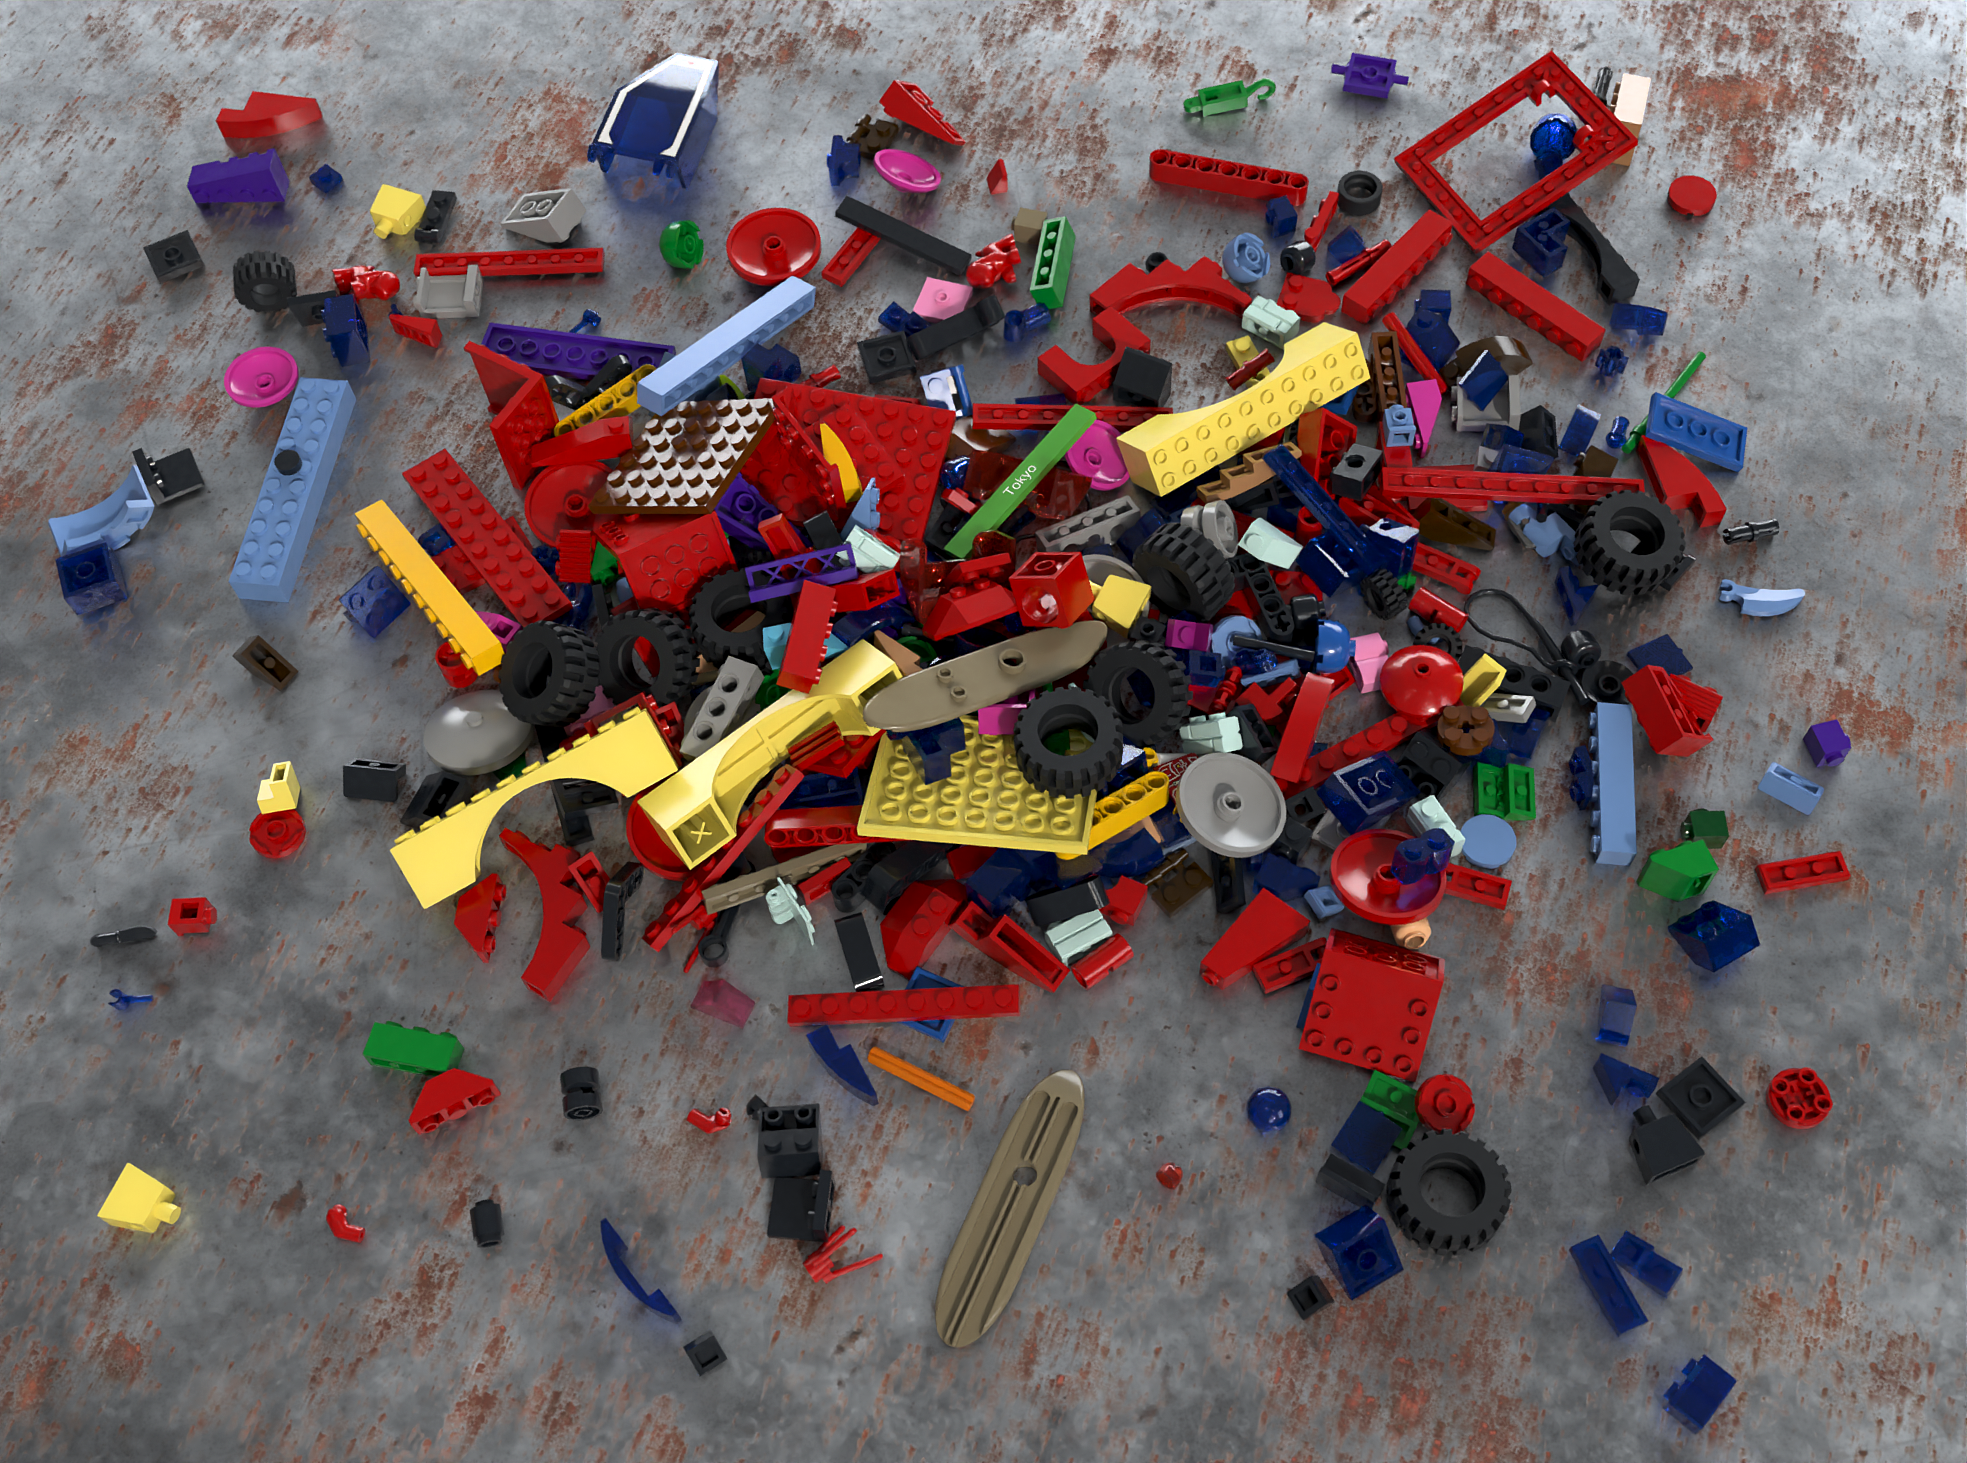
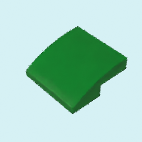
M1477 762L1473 766L1474 816L1485 814L1511 821L1534 820L1536 818L1534 768L1511 763L1502 768Z
M1374 1070L1366 1090L1359 1101L1360 1110L1367 1109L1375 1112L1366 1111L1363 1131L1375 1133L1373 1135L1375 1137L1377 1130L1388 1132L1387 1143H1389L1392 1126L1394 1125V1130L1398 1134L1392 1136L1393 1140L1391 1141L1393 1142L1391 1145L1401 1150L1407 1148L1420 1121L1415 1111V1097L1418 1090ZM1359 1103L1355 1112H1359ZM1365 1111L1354 1113L1352 1118L1355 1117V1122L1353 1119L1349 1124L1361 1123V1116L1364 1117ZM1368 1115H1372V1116H1375V1117L1383 1118V1119H1385V1120L1378 1119V1118H1374V1117H1370V1116H1368ZM1368 1118L1374 1119V1120H1378V1121H1382V1122H1386V1123H1390V1125L1384 1124V1123H1380V1122H1377V1121H1373V1120H1369ZM1367 1121L1374 1122V1123H1378V1124H1382V1125H1386V1126H1390V1128H1389V1127H1385V1126H1381V1125H1377V1124H1373V1123H1369V1122H1367ZM1362 1124L1357 1125L1355 1127H1360V1129H1362ZM1367 1124H1371V1125H1375V1126L1387 1128V1129H1389V1130L1381 1129V1128L1374 1127V1126H1370V1125H1367ZM1378 1131L1377 1138H1379L1380 1134H1384V1141L1386 1142L1387 1133Z

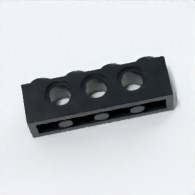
M1465 645L1458 662L1463 676L1484 654H1487L1507 670L1500 686L1493 693L1533 696L1536 706L1532 714L1556 722L1571 682L1559 676L1538 671L1532 666H1524L1506 657H1499L1485 652L1481 648Z

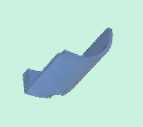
M132 465L131 471L124 483L101 503L76 514L50 518L48 520L49 528L63 564H75L98 558V553L110 548L115 551L131 540L130 536L138 528L143 529L155 506L138 466Z

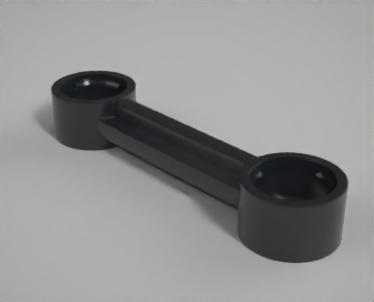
M748 861L753 873H755V866L750 861ZM741 904L721 910L711 935L704 937L700 941L698 951L702 962L706 966L712 968L720 967L728 960L729 949L726 942ZM712 944H720L724 948L721 955L716 958L704 956L705 949Z

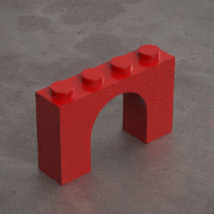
M1112 306L1093 318L1092 335L1113 353L1107 361L1096 365L1081 364L1073 360L1057 345H1054L1037 357L1038 374L1073 405H1082L1084 402H1089L1098 392L1110 387L1115 380L1126 347L1141 350L1150 355L1151 339Z

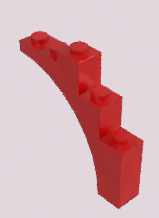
M1204 255L1186 271L1168 259L1148 275L1141 268L1128 263L1090 294V312L1097 316L1112 306L1120 314H1123L1136 307L1150 303L1179 300L1213 305L1243 319L1244 311L1252 305V298L1247 293L1233 286L1227 279H1223V268L1217 262Z
M783 513L759 522L758 530L768 544L775 560L814 551L812 547H805ZM815 557L809 559L804 568L812 573H818L822 570L824 564ZM804 560L798 561L796 563L801 566ZM791 564L782 565L780 568L785 579L794 578L799 570ZM801 571L798 577L805 576L807 574ZM799 592L789 594L793 610H795ZM837 657L824 659L823 662L819 661L818 668H823Z
M505 827L499 835L505 849L520 858L534 873L543 901V923L540 940L534 956L521 979L528 990L551 1002L590 949L586 939L587 934L575 925L588 906L583 898L584 894L582 891L572 886L575 880L567 867L579 859L581 854L570 846L564 848L559 844H556L550 850L540 842L537 845L534 844L523 832L519 830L513 832Z

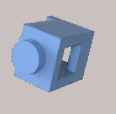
M1396 404L1392 405L1389 409H1385L1382 425L1386 447L1412 446L1416 426L1413 423L1411 408H1404L1402 405Z

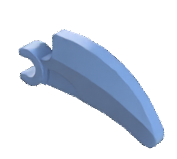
M1727 579L1722 580L1719 589H1722L1719 600L1725 602L1734 600L1740 604L1741 613L1752 616L1767 617L1786 613L1795 608L1805 595V591L1799 588L1790 590L1757 589L1739 586Z

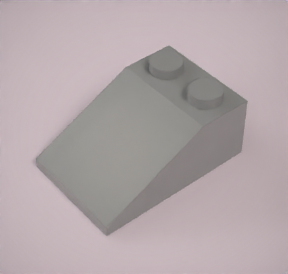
M572 188L526 193L511 209L500 225L502 228L546 243L563 242L569 237L573 227L581 222V217L587 210Z

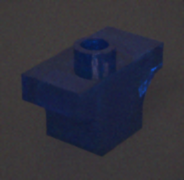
M833 135L831 153H827L826 162L827 168H829L831 186H840L842 181L847 178L860 177L862 161L860 144H849L843 140L842 135Z

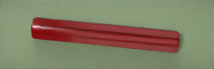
M1394 312L1385 315L1382 319L1383 324L1389 332H1397L1399 346L1425 381L1436 379L1440 394H1444L1448 390V386Z

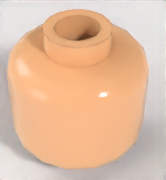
M1427 917L1410 924L1390 925L1395 942L1408 949L1420 948L1431 935V928Z

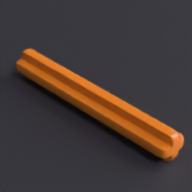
M874 1046L868 1054L867 1059L869 1063L966 1111H969L974 1104L975 1096L883 1049Z

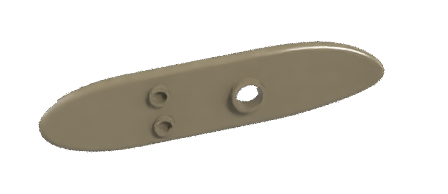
M1101 621L1075 622L1072 626L1064 629L1058 627L1045 628L1010 638L910 674L889 684L873 695L864 706L862 718L868 727L892 730V732L914 731L950 721L1044 686L1071 674L1089 662L1102 647L1107 636V626ZM1015 659L1017 660V666H1009L1004 663V660Z
M1064 1069L1051 1073L1036 1084L1024 1098L998 1144L942 1271L935 1302L937 1331L940 1338L949 1346L963 1347L980 1338L999 1317L1020 1279L1070 1163L1081 1129L1085 1093L1080 1076L1073 1070ZM1021 1167H1031L1036 1172V1180L1030 1186H1026V1184L1020 1186L1014 1180V1173Z

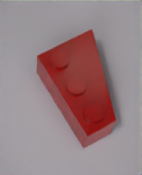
M1646 665L1621 682L1626 691L1625 696L1627 700L1633 705L1637 713V721L1645 729L1649 737V745L1656 754L1688 757L1714 740L1709 733L1704 735L1695 723V720L1698 719L1695 712L1688 713L1679 699L1683 695L1663 667Z

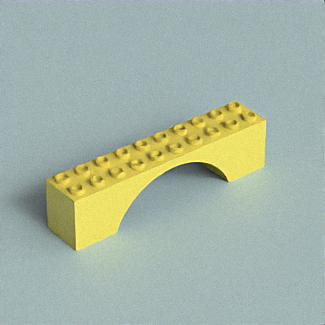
M1323 322L1284 344V356L1279 365L1267 377L1251 388L1229 399L1197 410L1176 414H1158L1120 435L1116 440L1131 481L1162 497L1298 420L1301 414L1319 408L1370 379L1358 333Z
M864 639L860 640L821 668L822 674L818 685H812L809 694L792 689L637 801L662 841L691 870L737 836L736 824L744 801L756 784L770 770L791 756L788 753V748L832 721L837 723L842 736H873L881 729L866 725L862 718L863 709L869 699L878 691L903 678L893 660Z
M636 707L623 714V721L615 724L612 720L597 729L599 734L591 738L589 734L580 737L572 743L574 746L568 751H565L564 747L549 754L547 757L548 762L541 765L539 761H536L522 770V776L515 778L513 774L496 784L498 789L493 792L487 788L471 798V804L466 806L464 802H461L445 812L447 817L440 819L437 815L419 826L421 831L415 833L412 829L395 839L396 845L390 851L423 908L426 909L474 883L481 875V849L487 829L503 804L522 790L548 780L580 778L608 785L626 797H630L678 771V764L647 709L645 708L640 711L639 707Z

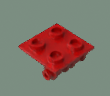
M1197 657L1189 673L1192 683L1188 684V690L1193 691V700H1188L1187 704L1208 715L1225 712V715L1233 709L1236 703L1235 700L1239 697L1243 688L1241 668L1233 666L1225 671Z

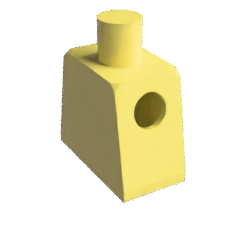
M383 184L370 209V214L376 226L374 233L382 239H385L390 232L400 235L407 234L423 217L426 206L422 195Z
M1109 575L1103 587L1089 581L1095 599L1092 606V615L1127 639L1130 627L1133 624L1136 625L1150 598L1151 586L1115 575Z
M127 1163L97 1216L112 1226L153 1233L157 1230L161 1221L174 1224L181 1214V1208L171 1204L175 1198L173 1191L134 1165Z

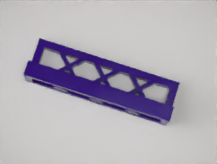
M851 543L745 567L750 586L748 593L751 603L800 592L804 580L826 586L857 579L859 575ZM847 550L850 565L838 567L830 562L835 553ZM831 554L828 560L822 557L824 555ZM816 557L824 562L825 565L820 572L812 573L804 568L809 559ZM804 560L801 566L796 563L798 561ZM791 564L799 569L792 579H785L777 573L782 565ZM828 565H829L830 567L834 568V569L826 570V571H825V569H826V567H827ZM778 566L775 572L769 569ZM764 570L772 575L768 584L756 587L753 572ZM801 571L807 574L805 576L798 577ZM774 578L780 580L779 582L772 583Z

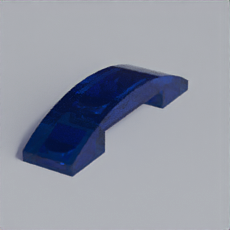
M888 600L869 610L850 612L833 625L831 633L846 646L852 647L862 639L866 641L870 632L893 625L896 629H901L904 622L914 624L915 619L897 604Z
M604 1218L600 1221L602 1242L608 1260L623 1285L650 1312L667 1321L678 1324L682 1319L662 1291L658 1288L648 1296L620 1259V1256L629 1249L609 1221Z

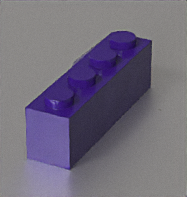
M739 472L714 510L724 532L752 549L761 551L762 554L770 551L772 555L768 544L758 530V525L761 521L779 515V510L773 504H769L753 485L750 486L741 477L742 474ZM788 521L805 547H812L813 544Z

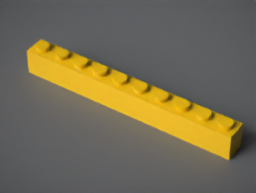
M381 499L355 513L358 524L355 526L363 539L367 537L366 540L373 552L379 551L378 556L385 566L390 565L389 569L396 580L401 579V585L408 595L413 594L412 598L418 608L424 607V613L430 623H437L436 628L443 639L449 638L448 643L455 654L461 653L460 658L466 668L470 669L472 667L480 676L501 664L502 656L505 653L500 641L385 502Z

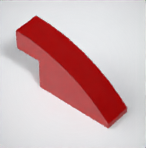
M252 91L243 110L222 108L216 123L223 137L256 138L301 128L321 119L322 112L316 98Z
M1642 435L1636 452L1653 494L1659 499L1658 502L1662 505L1666 503L1671 510L1691 507L1700 528L1720 525L1727 509L1720 495L1706 476L1685 456L1672 447Z
M1307 673L1284 731L1270 775L1299 784L1306 759H1309L1335 680Z
M973 901L964 904L948 925L962 938L1003 967L1051 993L1056 991L1070 971L1067 966L1006 914L993 919Z

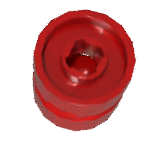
M447 641L438 647L435 654L436 662L446 682L455 688L470 686L475 682L478 674L472 667L470 669L466 668L460 658L461 653L455 654Z

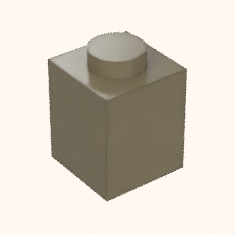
M1020 207L1017 217L1013 216L1011 222V230L1014 231V241L1039 245L1043 222L1048 220V212Z

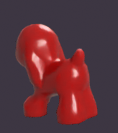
M1008 234L1002 239L984 246L982 250L977 251L975 256L980 257V259L971 263L966 271L968 283L971 287L978 289L992 287L1001 277H1003L1006 283L1017 282L1012 264L1021 263V259L1013 234Z
M358 265L332 270L339 294L344 295L352 290L349 296L344 298L349 312L357 309L360 299L378 298L379 300L386 301L394 297L400 290V281L397 275L391 271H373L375 269L373 265L367 267Z

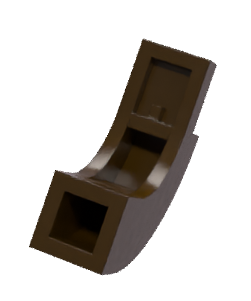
M1494 336L1477 340L1455 351L1457 358L1439 369V372L1451 391V386H1456L1457 377H1462V385H1464L1477 375L1492 370L1504 371L1508 375H1518L1533 365V362L1525 346L1520 341L1507 336Z

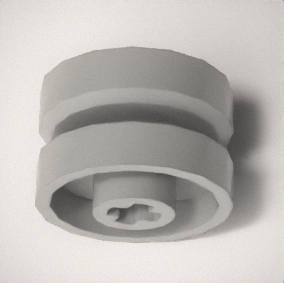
M1214 501L1207 503L1204 507L1196 505L1183 510L1181 525H1189L1193 530L1202 532L1205 538L1211 539L1214 542L1213 545L1224 554V559L1232 558L1236 555L1238 549L1237 525L1234 515L1225 501Z

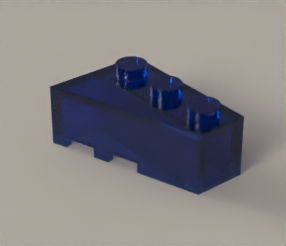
M855 767L847 778L824 773L804 776L780 805L779 809L863 805L864 799L858 767Z

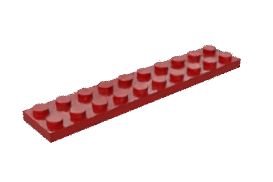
M445 448L402 473L404 480L522 628L537 621L552 622L573 609L570 600Z

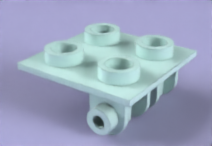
M777 877L779 886L770 890L766 895L772 920L777 924H783L794 917L813 945L812 933L815 932V929L810 922L812 918L804 905L799 906L796 901L797 895L789 883L784 885L781 878Z

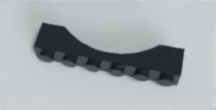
M1569 192L1535 214L1542 225L1552 227L1567 234L1586 250L1596 269V290L1609 306L1635 295L1640 281L1637 273L1628 266L1622 255L1617 253L1610 241L1597 229L1596 224L1591 222L1583 209L1570 197Z

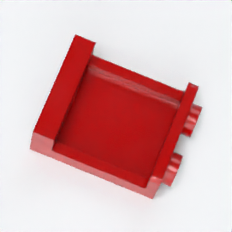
M832 845L785 848L770 846L774 859L778 864H781L795 856H804L815 852L821 847H830ZM845 857L808 880L793 886L807 906L832 891L835 881L852 864Z

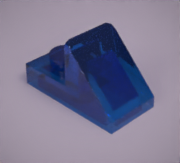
M1570 566L1559 568L1554 583L1571 626H1574L1592 602L1598 585L1579 588L1577 576H1573Z
M1600 1053L1593 1066L1594 1073L1610 1105L1614 1104L1622 1087L1636 1097H1646L1649 1099L1659 1081V1077L1603 1053Z

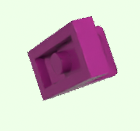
M1168 619L1165 646L1210 652L1214 625Z

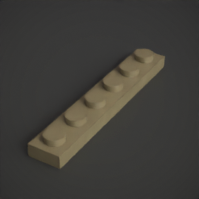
M867 843L838 844L830 847H821L807 855L795 856L784 863L767 866L761 871L738 876L735 880L723 884L712 885L702 891L705 910L710 915L767 895L770 890L779 886L777 877L781 878L784 885L789 883L792 886L808 880L845 857L853 864L867 851Z

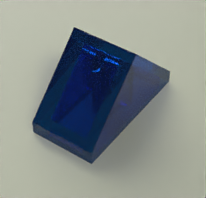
M1602 985L1596 1041L1621 1046L1628 1045L1637 1009L1633 990Z

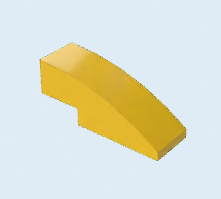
M825 423L820 424L824 458L830 465L836 463L839 468L846 503L858 501L863 491L851 457L837 435Z

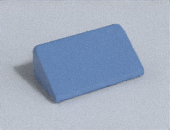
M1295 658L1244 673L1241 683L1246 689L1254 682L1261 688L1283 683L1288 677L1292 680L1301 677L1298 661Z
M1775 762L1771 763L1758 785L1759 790L1806 815L1811 814L1825 790L1823 787Z

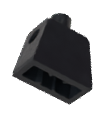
M1645 1105L1632 1113L1640 1127L1636 1128L1629 1136V1143L1646 1185L1697 1164L1705 1155L1704 1150L1675 1115L1669 1114L1657 1119L1649 1105Z

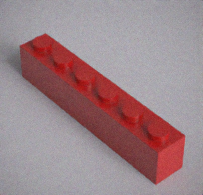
M1429 209L1343 295L1341 311L1363 325L1371 318L1375 319L1380 313L1381 308L1386 303L1390 304L1396 293L1400 289L1403 290L1408 285L1410 279L1422 271L1424 264L1428 260L1432 261L1442 246L1446 247L1452 239L1451 230L1453 222Z
M1489 251L1469 267L1466 280L1468 286L1488 298L1492 303L1500 306L1511 316L1528 325L1529 328L1546 337L1569 355L1583 362L1601 345L1605 328Z

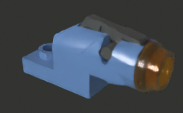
M1510 501L1502 511V514L1505 516L1504 520L1525 548H1533L1544 558L1560 549L1566 559L1571 560L1577 567L1580 566L1576 559L1578 552L1574 551L1575 531L1556 512L1549 515L1545 522L1540 523L1536 520V511L1525 502Z

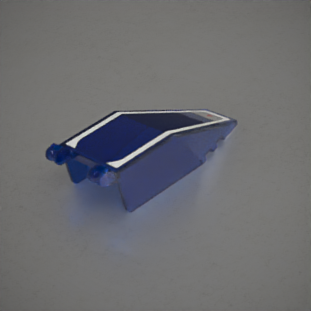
M675 53L618 88L613 95L592 144H589L587 152L588 162L594 163L597 158L601 171L607 173L615 155H622L654 162L652 172L656 176L661 174L666 164V178L672 179L678 173L682 188L688 189L718 121L719 61Z

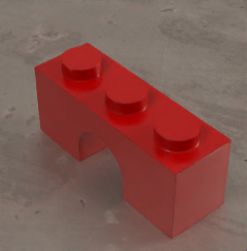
M1079 857L1066 860L1055 881V887L1094 876L1095 864ZM1121 875L1117 885L1106 890L1110 903L1098 910L1100 913L1110 916L1116 923L1122 925L1127 923L1134 926L1147 899L1148 886Z

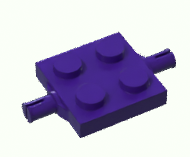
M1352 53L1350 61L1346 66L1333 63L1331 68V74L1344 75L1343 91L1388 99L1389 91L1393 84L1407 86L1409 76L1396 74L1397 60Z

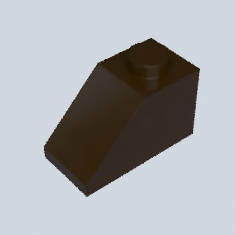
M259 635L249 637L232 655L251 674L279 691L298 672L293 665Z

